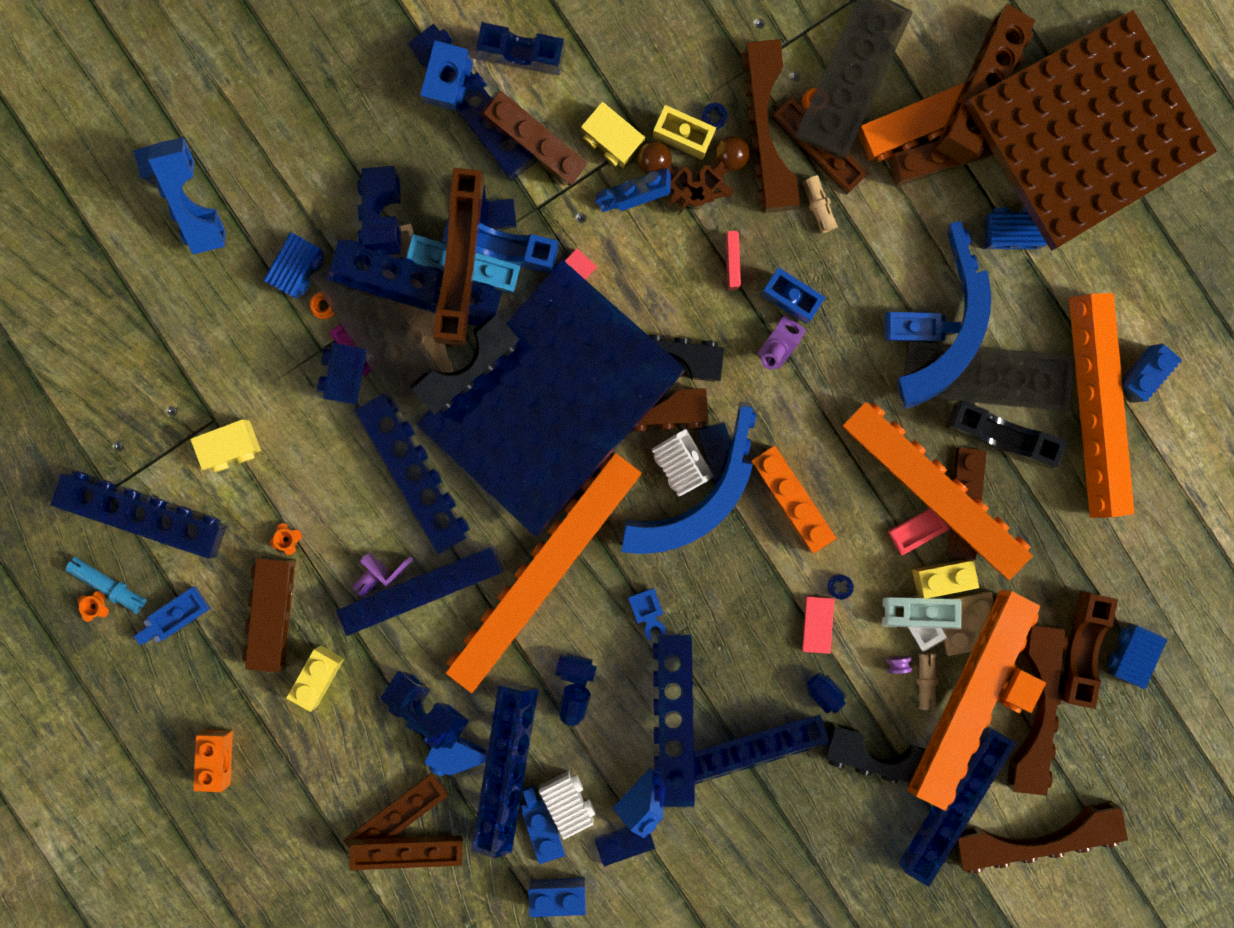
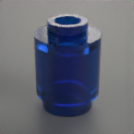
M567 653V655L560 654L555 675L560 676L561 680L586 686L587 681L593 682L597 666L592 665L593 659L571 653Z
M822 672L813 676L805 685L808 689V695L825 713L832 711L835 714L846 704L844 701L846 694L828 675L825 676Z
M575 683L564 688L558 713L560 720L566 725H578L585 718L591 693L584 685Z

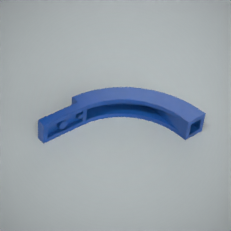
M961 221L950 223L947 229V236L963 290L964 313L962 324L954 343L943 356L916 373L899 377L897 387L903 409L930 400L949 387L964 372L977 353L988 327L991 311V289L988 272L985 270L976 273L978 262L976 256L970 254L968 247L971 244L970 234L967 228L963 229Z
M739 402L727 463L720 479L711 492L697 505L674 517L655 521L626 519L621 552L650 554L682 547L707 534L730 513L746 487L753 466L750 459L743 458V455L748 456L751 439H747L749 428H754L756 421V412L753 411L751 403Z

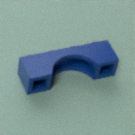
M184 137L150 145L146 165L150 174H155L158 180L157 187L162 199L166 198L170 205L169 214L172 221L178 222L183 244L189 246L192 254L225 247L226 231L217 210L195 204L183 191L182 186L193 177L195 164Z
M449 216L442 239L445 244H447ZM479 223L476 253L552 275L559 250L557 240L533 234L515 235L505 233Z

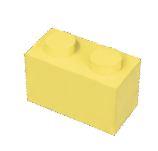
M604 102L597 107L581 127L584 142L593 149L596 147L601 149L605 153L603 157L615 167L619 164L624 169L645 144V137Z
M665 105L654 128L653 139L703 160L715 134L716 127Z
M242 419L191 438L201 469L212 470L213 473L228 469V463L238 460L239 464L255 458V453L261 451L250 420Z
M960 559L912 569L917 596L923 599L979 588L975 564L970 559Z
M321 645L315 648L289 692L287 699L310 712L314 710L322 700L344 658Z

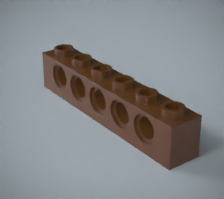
M1008 3L993 17L936 146L938 151L962 165L967 164L973 158L977 159L986 146L983 143L984 136L964 103L975 95L1012 76L1013 71L1024 58V54H1022L1023 48L1028 45L1033 37L1031 29L1035 20Z

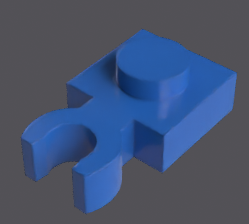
M654 587L629 596L628 599L637 623L646 622L645 635L648 640L652 639L650 629L654 626L660 628L662 635L666 634L664 624L656 618L662 615L663 611Z

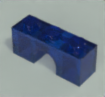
M481 22L476 51L480 60L560 76L565 43L563 38L536 33V38H525L513 34L508 27Z
M395 166L361 168L362 179H359L357 183L359 195L362 196V204L358 205V217L362 221V230H358L359 245L365 249L369 257L402 254L401 227L396 217L380 216L381 211L386 206L401 204V178Z
M398 671L380 698L388 705L386 709L391 714L407 721L405 725L410 730L423 734L426 737L424 741L435 749L440 747L451 749L470 720L451 705L436 702L432 710L426 714L424 700L431 689L413 674Z

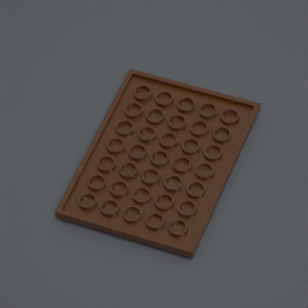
M1134 10L975 95L964 103L1051 251L1217 152Z

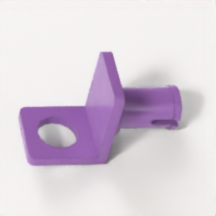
M783 315L775 330L758 351V355L762 357L763 366L771 370L781 368L800 343L806 329L788 316ZM785 325L791 326L797 334L789 332Z
M368 553L360 559V562L367 570L353 583V589L356 591L365 584L358 592L359 595L365 597L379 581L388 586L414 559L410 557L405 560L392 574L376 557Z

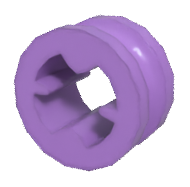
M894 656L886 658V663L890 665L887 673L901 674L911 672L912 667L908 664L911 661V657Z

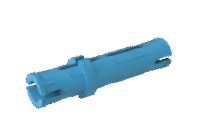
M78 557L72 558L74 564L69 562L66 566L65 571L72 574L105 594L112 603L118 602L133 611L134 614H138L140 612L138 608L142 609L146 603L145 598L129 590L125 583L114 581Z

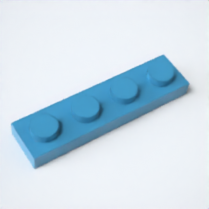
M413 234L405 263L443 274L447 244ZM476 253L473 283L513 294L520 265Z

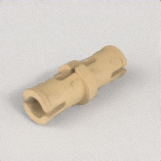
M813 176L803 181L802 185L810 202L809 209L811 212H814L821 234L837 228L838 225L829 205L831 201L829 198H826L819 176Z
M918 653L919 677L916 678V684L919 685V709L929 710L931 708V710H936V685H939V679L936 678V654Z

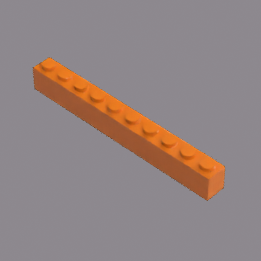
M617 453L613 457L607 454L598 466L602 471L595 479L590 476L581 488L585 493L578 501L576 498H573L564 510L568 515L561 523L558 519L547 532L551 537L546 544L541 541L531 553L535 558L529 566L524 563L514 575L518 580L512 588L508 585L505 586L497 597L501 602L495 610L491 607L488 608L480 619L484 624L478 632L472 629L463 641L467 646L461 654L456 650L446 663L450 666L446 674L470 693L474 692L642 474Z

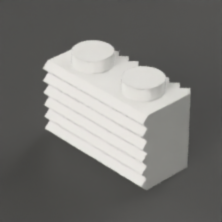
M687 429L652 448V452L655 453V462L666 472L669 486L677 492L678 496L691 491L714 477Z
M569 770L539 786V793L563 840L592 826L594 823L592 816L596 815L590 800L584 801L580 793L584 789L578 776L572 777Z

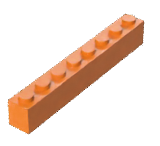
M1095 293L1069 298L1089 516L1090 518H1107L1132 515L1135 513L1114 293Z
M865 402L842 428L999 574L1010 581L1033 557L1028 552L1031 547L1019 536L1014 539L1007 532L1010 527L999 517L993 519L986 513L989 508L977 497L972 500L965 493L968 490L967 487L958 479L950 480L944 474L947 469L939 461L934 459L931 462L923 455L926 450L917 441L914 440L910 443L903 436L906 431L895 421L890 424L882 416L885 412L876 403L873 402L869 405Z
M1000 589L908 786L907 791L945 811L948 805L953 803L958 783L965 777L971 755L979 747V738L983 729L989 725L992 718L991 712L995 704L1002 698L1003 686L1007 678L1014 672L1015 660L1026 646L1028 632L1038 620L1040 605L1013 591Z

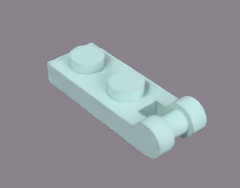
M883 598L882 607H885V617H882V626L961 629V599ZM896 608H904V617H896Z

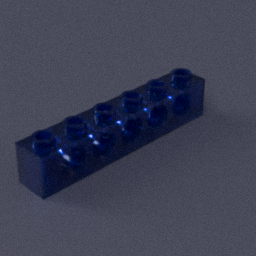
M434 23L407 43L413 55L426 71L434 41L446 44L453 43L444 28L439 31ZM446 72L441 80L450 82L455 73ZM471 72L469 77L465 76L463 86L466 87V94L463 103H458L457 112L508 178L513 181L535 164L537 160L517 143L513 150L506 151L502 149L503 142L510 138L499 133L495 128L489 129L485 127L486 121L478 113L491 96L484 89L487 84L478 72L475 74ZM479 96L482 98V102L479 106L472 107L468 105L470 98Z
M338 240L327 276L329 281L435 314L440 295L436 288L441 287L443 273L437 267L417 265L413 260L405 257L395 258L389 256L387 252L381 249L370 250L361 247L359 243L353 240ZM363 262L368 269L360 270L354 263ZM382 271H391L394 274L395 278H386L382 274ZM416 279L420 281L422 287L412 286L409 280ZM472 282L471 297L474 299L475 304H470L468 324L477 327L492 312L497 313L502 291L496 290L494 286L487 283L477 284Z
M383 393L355 409L354 411L437 554H441L470 537L467 533L470 530L467 521L463 516H457L453 509L457 506L449 492L444 493L440 486V483L443 482L442 478L435 468L430 469L426 460L429 456L421 444L416 445L412 438L415 432L407 420L403 422L398 413L401 411V408L394 396L389 398L387 394ZM386 417H390L394 422L393 429L388 433H385L381 428V422ZM399 441H404L408 447L407 453L402 457L395 453V445ZM412 465H418L422 471L421 477L416 481L412 480L408 474L409 468ZM426 489H431L435 493L436 498L432 504H426L422 499V493ZM439 513H445L449 517V525L446 528H441L436 524V516Z
M73 470L72 474L60 475L50 504L51 506L207 559L217 557L227 526L219 524V518L206 514L202 518L193 515L194 510L183 506H177V509L167 506L168 501L157 497H151L150 500L142 498V493L137 490L125 488L122 491L116 489V484L103 479L95 482L89 480V474ZM86 489L92 492V499L89 503L84 498ZM113 497L117 499L119 504L116 511H113L110 507V501ZM139 506L145 511V516L142 520H139L136 516V510ZM165 515L171 519L169 529H165L162 525V518ZM191 523L198 530L195 538L190 537L188 534V527Z
M491 546L336 610L345 635L348 636L501 574L504 569L495 547Z
M658 635V643H653V660H658V671H653L654 688H659V699H654L653 708L654 716H659V727H654V744H659V755H654V772L660 774V784L654 785L655 802H660L661 809L695 808L692 635ZM670 659H677L681 662V666L677 671L671 672L665 668L666 662ZM671 686L681 689V695L675 700L666 697V691ZM677 714L682 718L681 724L677 728H670L666 725V719L669 715ZM672 742H677L682 746V752L677 757H671L666 753L667 746ZM671 771H679L683 776L682 782L678 786H671L667 783V775Z
M517 683L498 685L471 849L473 852L492 858L512 853L539 691L537 688Z
M819 714L662 761L659 764L667 791L672 792L827 745L829 740Z
M990 726L983 729L979 738V747L971 755L967 764V773L958 783L953 803L948 805L946 811L933 805L898 863L906 874L930 887L1016 744Z

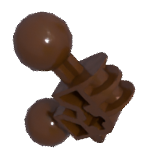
M737 136L723 138L715 148L716 160L710 167L706 164L698 173L696 180H692V172L686 166L679 170L671 163L672 155L669 148L658 141L647 142L640 148L637 154V163L645 174L664 168L669 170L671 174L670 194L667 196L671 200L668 206L671 207L676 203L681 208L678 213L680 215L686 207L696 210L703 207L705 203L713 202L714 199L731 197L733 190L723 182L722 177L728 171H737L743 168L749 160L750 151L746 142ZM691 191H701V200H691Z

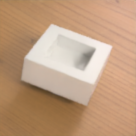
M908 627L923 652L947 639L941 628Z

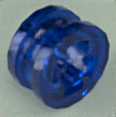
M719 103L708 104L704 108L702 122L716 127V130L725 125L727 119L725 107ZM712 110L718 111V116H722V120L718 119L717 123H712L711 117H707V113L711 115Z
M836 574L829 579L827 589L831 596L844 600L852 595L854 585L849 577L843 574ZM845 580L847 584L844 586L847 587V590L844 593L839 591L836 594L834 589L837 588L834 586V583Z

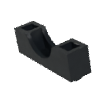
M492 312L473 329L476 342L475 352L465 367L454 372H441L430 367L409 385L411 390L434 415L438 411L443 413L454 403L452 399L457 394L461 393L463 395L468 392L475 384L473 382L474 379L480 374L483 376L487 375L496 366L494 362L502 355L507 357L517 348L515 343L520 339L497 313Z
M620 332L619 336H613L610 371L637 374L642 365L650 358L658 355H670L678 358L686 365L692 380L721 381L724 347H718V342L702 341V345L691 344V339L674 338V342L663 341V336L647 335V339L636 338L635 333Z
M964 400L954 403L945 428L1046 468L1058 467L1067 441L1042 431L1032 430L995 416L989 410Z
M831 722L822 754L829 760L828 763L835 767L844 768L845 765L855 767V771L860 774L871 776L873 772L881 774V778L888 782L897 783L898 780L908 782L909 786L926 749L910 744L899 756L890 759L877 758L866 751L863 736L858 729Z

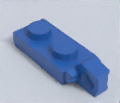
M667 168L652 171L634 180H627L611 189L606 188L598 192L595 202L602 212L615 208L624 211L669 195L671 174Z
M885 313V341L939 342L945 340L946 334L959 333L961 322H946V315H942V313Z
M194 586L148 616L147 620L144 621L147 628L136 634L134 638L139 645L145 644L153 638L158 643L161 640L167 639L211 608L198 588Z
M535 785L524 787L523 794L526 803L521 804L522 815L539 865L564 857L566 853L557 826L544 800L538 797Z

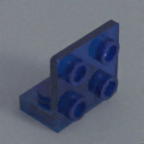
M332 343L329 348L323 350L321 365L326 366L324 376H319L316 393H321L320 399L357 405L367 349Z

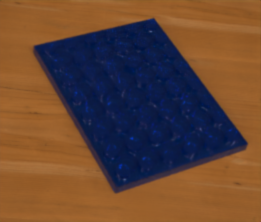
M563 259L506 323L520 339L515 343L517 348L507 357L503 355L494 362L496 366L487 375L483 376L480 374L474 379L473 382L475 384L468 392L463 395L461 393L457 394L452 399L454 403L445 412L440 413L438 411L434 415L429 410L416 424L534 536H538L686 371L678 361Z

